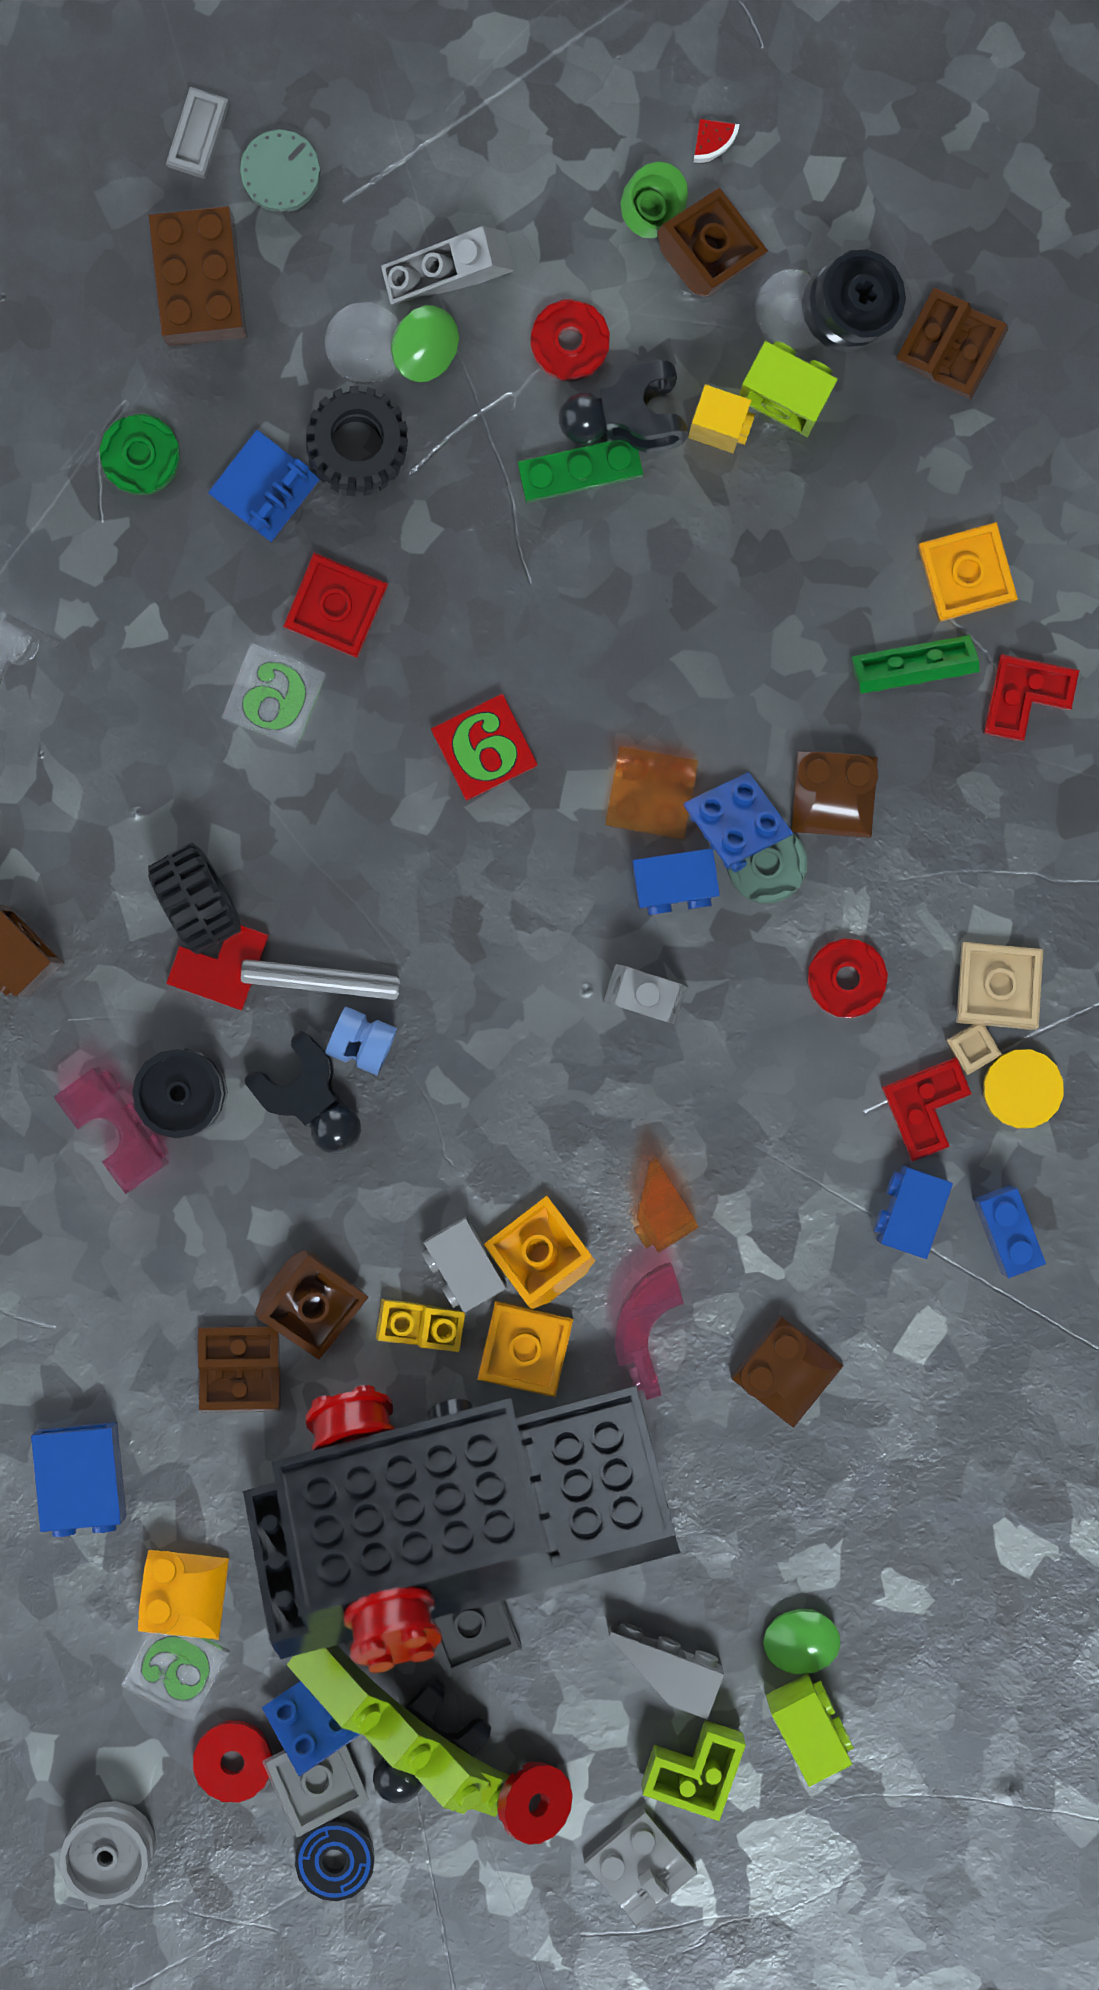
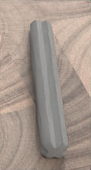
M248 959L243 961L241 968V981L248 984L392 1000L398 998L400 990V978L391 975Z

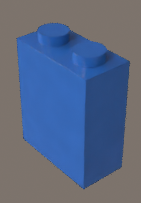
M111 1422L38 1429L31 1435L40 1532L52 1531L53 1537H65L76 1534V1529L92 1527L93 1533L115 1531L117 1529L116 1525H120L126 1518L118 1423Z

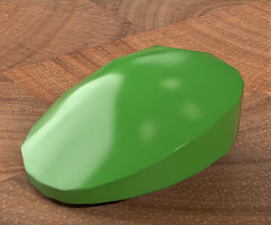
M659 161L646 164L636 171L625 186L620 202L622 217L626 225L635 234L643 238L653 239L658 237L657 231L660 227L686 208L688 188L685 177L676 167Z
M424 305L412 310L397 326L391 341L393 363L402 376L415 382H427L438 377L448 368L456 355L459 342L458 328L452 316L442 308Z
M796 1609L782 1613L768 1626L763 1640L768 1659L776 1667L794 1674L815 1673L829 1666L837 1657L841 1646L840 1635L836 1626L824 1614L813 1609Z

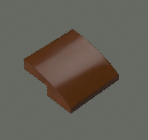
M933 288L896 359L925 378L971 400L1009 329L1006 323L972 309L969 302Z
M271 1327L198 1328L199 1411H280L279 1332Z

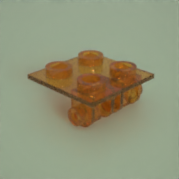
M619 746L605 825L684 840L689 813L683 804L692 798L698 760Z

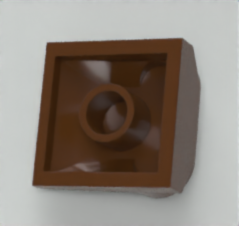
M720 187L665 222L657 231L661 253L687 287L699 296L706 297L715 294L722 285L768 252L767 248Z
M797 752L791 831L793 833L871 838L875 790L878 780V757L831 752Z
M303 1250L290 1257L261 1294L255 1314L259 1320L320 1360L369 1297L358 1287L324 1264L316 1254Z
M780 1315L731 1378L749 1395L755 1397L794 1428L844 1365Z

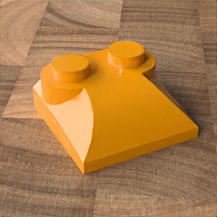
M548 1196L544 1197L483 1244L531 1309L554 1300L584 1277L596 1261Z
M148 1550L139 1604L138 1631L219 1640L229 1558Z

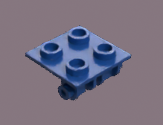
M256 430L208 494L272 543L320 480L302 461L294 459L260 431Z
M749 772L683 804L691 816L690 819L698 825L704 834L705 840L710 842V847L723 860L725 868H731L733 872H738L747 865L746 858L793 835L789 826Z
M301 1681L262 1707L298 1776L303 1775L361 1735L342 1728Z

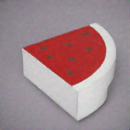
M700 119L693 162H709L728 150L737 137L740 124Z

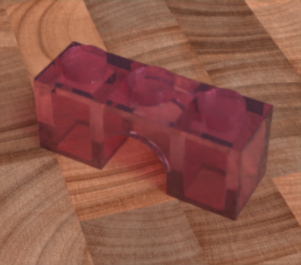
M95 1067L55 1095L54 1098L77 1129L84 1128L97 1118L106 1119L116 1126L120 1138L119 1145L116 1151L102 1161V1163L124 1193L128 1194L170 1163L165 1157L169 1151L156 1134H153L151 1137L141 1125L143 1122L135 1111L134 1103L129 1102L126 1105L117 1092L121 1089V1086L108 1069L102 1072L99 1067Z

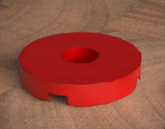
M563 299L548 305L537 316L531 330V351L537 365L547 375L560 381H579L592 376L603 365L609 352L610 331L605 318L594 306L585 302ZM573 330L581 336L582 343L577 349L565 350L560 346L558 339L564 331Z
M843 938L827 943L815 953L808 967L807 984L811 997L822 1010L835 1017L854 1018L867 1014L880 1003L886 990L888 973L883 958L874 947L860 940ZM845 966L855 969L858 974V983L850 990L842 989L836 981L838 971Z
M226 1720L218 1723L201 1736L193 1754V1772L199 1786L209 1796L222 1802L239 1803L253 1798L265 1787L269 1776L262 1761L273 1756V1751L264 1734L256 1726L245 1721ZM235 1751L243 1757L244 1766L237 1771L228 1770L223 1765L222 1756L227 1752Z
M543 1761L528 1762L521 1766L523 1769L519 1770L517 1774L512 1773L506 1779L499 1794L497 1812L499 1820L503 1822L504 1830L509 1836L528 1845L542 1844L553 1838L565 1825L571 1812L573 1794L570 1781L560 1769ZM540 1793L541 1800L539 1806L530 1812L529 1803L531 1798Z

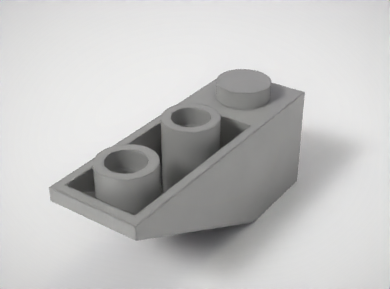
M486 226L478 227L381 266L390 305H397L481 284L515 271L506 232Z
M621 1622L620 1626L610 1623L608 1628L609 1638L670 1706L708 1720L725 1675L723 1666L718 1664L719 1659L700 1650H696L695 1655L680 1649L681 1644L667 1637L659 1636L658 1640L643 1636L644 1631L630 1623Z

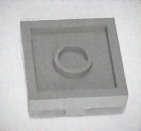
M346 1745L301 1776H298L285 1750L262 1761L291 1830L296 1837L369 1800Z
M645 1808L584 1859L585 1866L636 1925L697 1874V1868Z

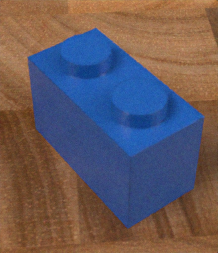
M713 848L632 860L638 908H647L648 915L672 912L671 904L687 902L688 909L712 906L711 898L720 896Z
M902 1165L900 1173L894 1171L887 1188V1194L892 1195L887 1211L880 1210L874 1226V1232L879 1233L877 1241L883 1245L927 1260L953 1183Z
M1009 1185L973 1199L1002 1275L1011 1278L1046 1264L1018 1188Z

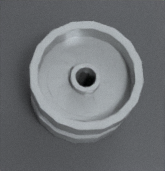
M119 1801L100 1802L86 1809L71 1827L59 1856L61 1875L69 1890L81 1900L98 1906L118 1904L131 1897L144 1882L156 1851L155 1834L147 1817L134 1806Z

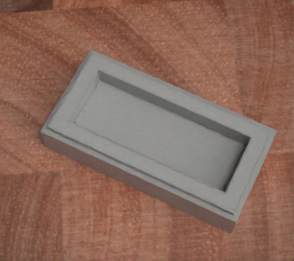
M189 88L166 161L168 168L206 179L230 104L227 98L196 88Z

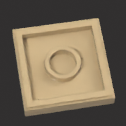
M963 942L961 945L956 1023L1037 1030L1039 1028L1043 949Z

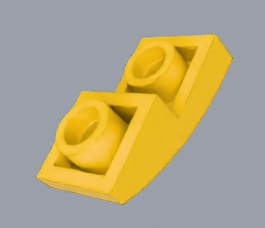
M381 1299L376 1339L378 1341L418 1345L420 1348L460 1352L465 1313L454 1309Z

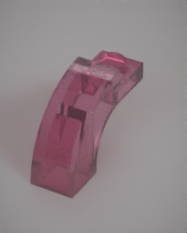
M671 1262L651 1270L632 1287L621 1305L616 1320L615 1350L618 1364L622 1366L635 1362L636 1367L629 1369L630 1376L637 1390L644 1391L646 1400L662 1396L648 1350L650 1331L656 1320L664 1312L684 1304Z

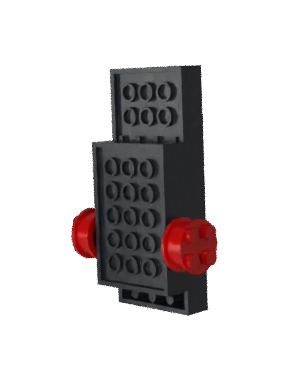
M362 1385L354 1388L351 1392L340 1393L334 1396H321L314 1399L311 1403L312 1407L305 1415L306 1428L315 1437L311 1451L273 1461L272 1468L275 1482L243 1491L269 1641L279 1658L285 1659L354 1640L350 1646L351 1659L357 1664L368 1666L369 1671L373 1673L387 1671L394 1664L410 1660L420 1662L432 1658L435 1655L434 1649L441 1643L442 1638L441 1629L433 1624L432 1619L680 1553L636 1386L522 1417L517 1416L511 1398L473 1408L470 1401L465 1399L446 1400L431 1407L428 1411V1420L395 1428L391 1425L389 1418L393 1413L392 1400L386 1394L375 1391L374 1386Z

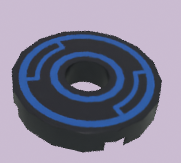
M332 1819L305 1833L298 1843L295 1857L298 1879L309 1893L322 1900L341 1901L352 1898L366 1887L373 1874L375 1861L373 1844L362 1827L347 1819ZM330 1850H339L345 1855L346 1864L338 1869L330 1868L324 1861V1855Z

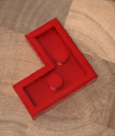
M1000 654L983 734L1023 742L1032 703L1070 711L1080 670Z
M240 925L241 931L224 940L218 959L202 953L197 955L188 948L179 946L166 984L243 1011L252 984L241 981L242 963L246 959L261 961L270 935Z
M957 1057L881 1087L912 1162L950 1147L935 1109L972 1095Z

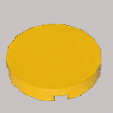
M1015 1049L997 1057L983 1079V1099L989 1112L1002 1123L1017 1129L1034 1128L1048 1122L1058 1111L1064 1096L1063 1078L1057 1065L1046 1055L1031 1049Z

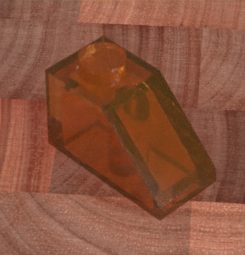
M656 1157L648 1160L636 1212V1218L640 1225L636 1226L634 1230L646 1249L653 1245L659 1253L699 1228L658 1160Z

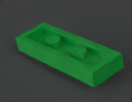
M622 440L607 441L517 462L526 504L642 478L644 475L638 450Z
M970 635L852 656L853 672L860 694L980 672L979 658Z

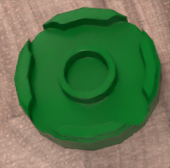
M134 414V416L123 417L115 421L104 433L99 447L101 466L109 481L121 491L136 496L151 495L165 488L176 476L181 461L180 446L173 431L159 418L147 414Z

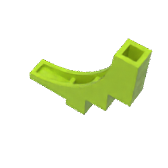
M338 1645L293 1656L286 1664L342 1728L364 1735L392 1768L415 1775L443 1808L465 1814L469 1809L494 1817L498 1814L499 1794L510 1775L476 1759L424 1724L378 1686Z

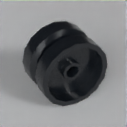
M867 249L850 250L815 273L806 285L802 299L804 320L812 335L824 346L840 352L857 351L892 330L902 317L906 302L904 282L896 267L883 255Z
M188 1048L163 1051L147 1060L135 1077L132 1091L135 1111L144 1125L158 1135L171 1138L193 1136L213 1125L225 1108L228 1094L225 1075L216 1061L202 1051ZM176 1085L182 1086L186 1091L185 1098L179 1101L174 1098V1095L177 1093Z

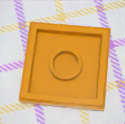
M997 522L918 544L939 622L1018 600Z
M495 1300L477 1380L556 1397L573 1318Z

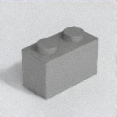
M467 1216L425 1240L424 1244L427 1250L423 1251L422 1255L433 1273L440 1270L447 1283L442 1287V1290L453 1308L460 1305L465 1313L506 1289L507 1284Z

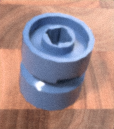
M345 1006L334 1028L325 1054L345 1063L354 1059L356 1060L357 1068L378 1076L395 1038L397 1028L379 1020L369 1023L365 1014Z

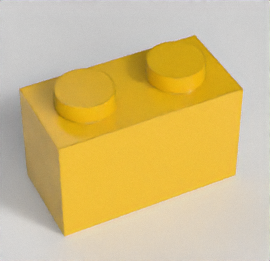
M705 384L688 438L734 453L737 443L745 445L755 417V414L748 412L752 400Z

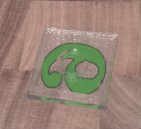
M251 643L221 718L298 748L327 674Z
M149 1633L121 1687L192 1724L230 1650L205 1638Z

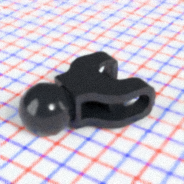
M665 360L633 364L621 374L618 382L613 386L600 388L601 399L592 393H578L569 397L559 413V425L562 432L576 444H591L607 433L608 442L622 440L633 448L645 453L662 451L682 445L688 437L687 426L683 418L677 414H656L647 408V404L651 399L668 394L673 390L677 381L675 366Z
M300 1030L291 1039V1046L301 1061V1073L295 1082L287 1086H279L265 1073L256 1070L251 1071L245 1077V1084L266 1111L277 1115L296 1116L305 1126L310 1127L311 1137L316 1146L330 1154L345 1153L352 1149L359 1140L361 1134L360 1119L349 1106L339 1103L340 1099L333 1091L334 1064L330 1056L325 1054L321 1046L308 1033Z
M438 1678L430 1679L407 1703L405 1708L449 1742L474 1757L489 1738L491 1726L482 1719H474L457 1733H446L438 1729L433 1721V1715L444 1699L445 1687ZM384 1757L379 1760L374 1769V1788L379 1796L389 1803L402 1804L409 1802L418 1795L423 1786L415 1775L392 1768Z

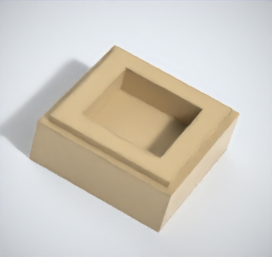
M972 1024L946 1039L965 1075L974 1072L1002 1055L985 1025Z

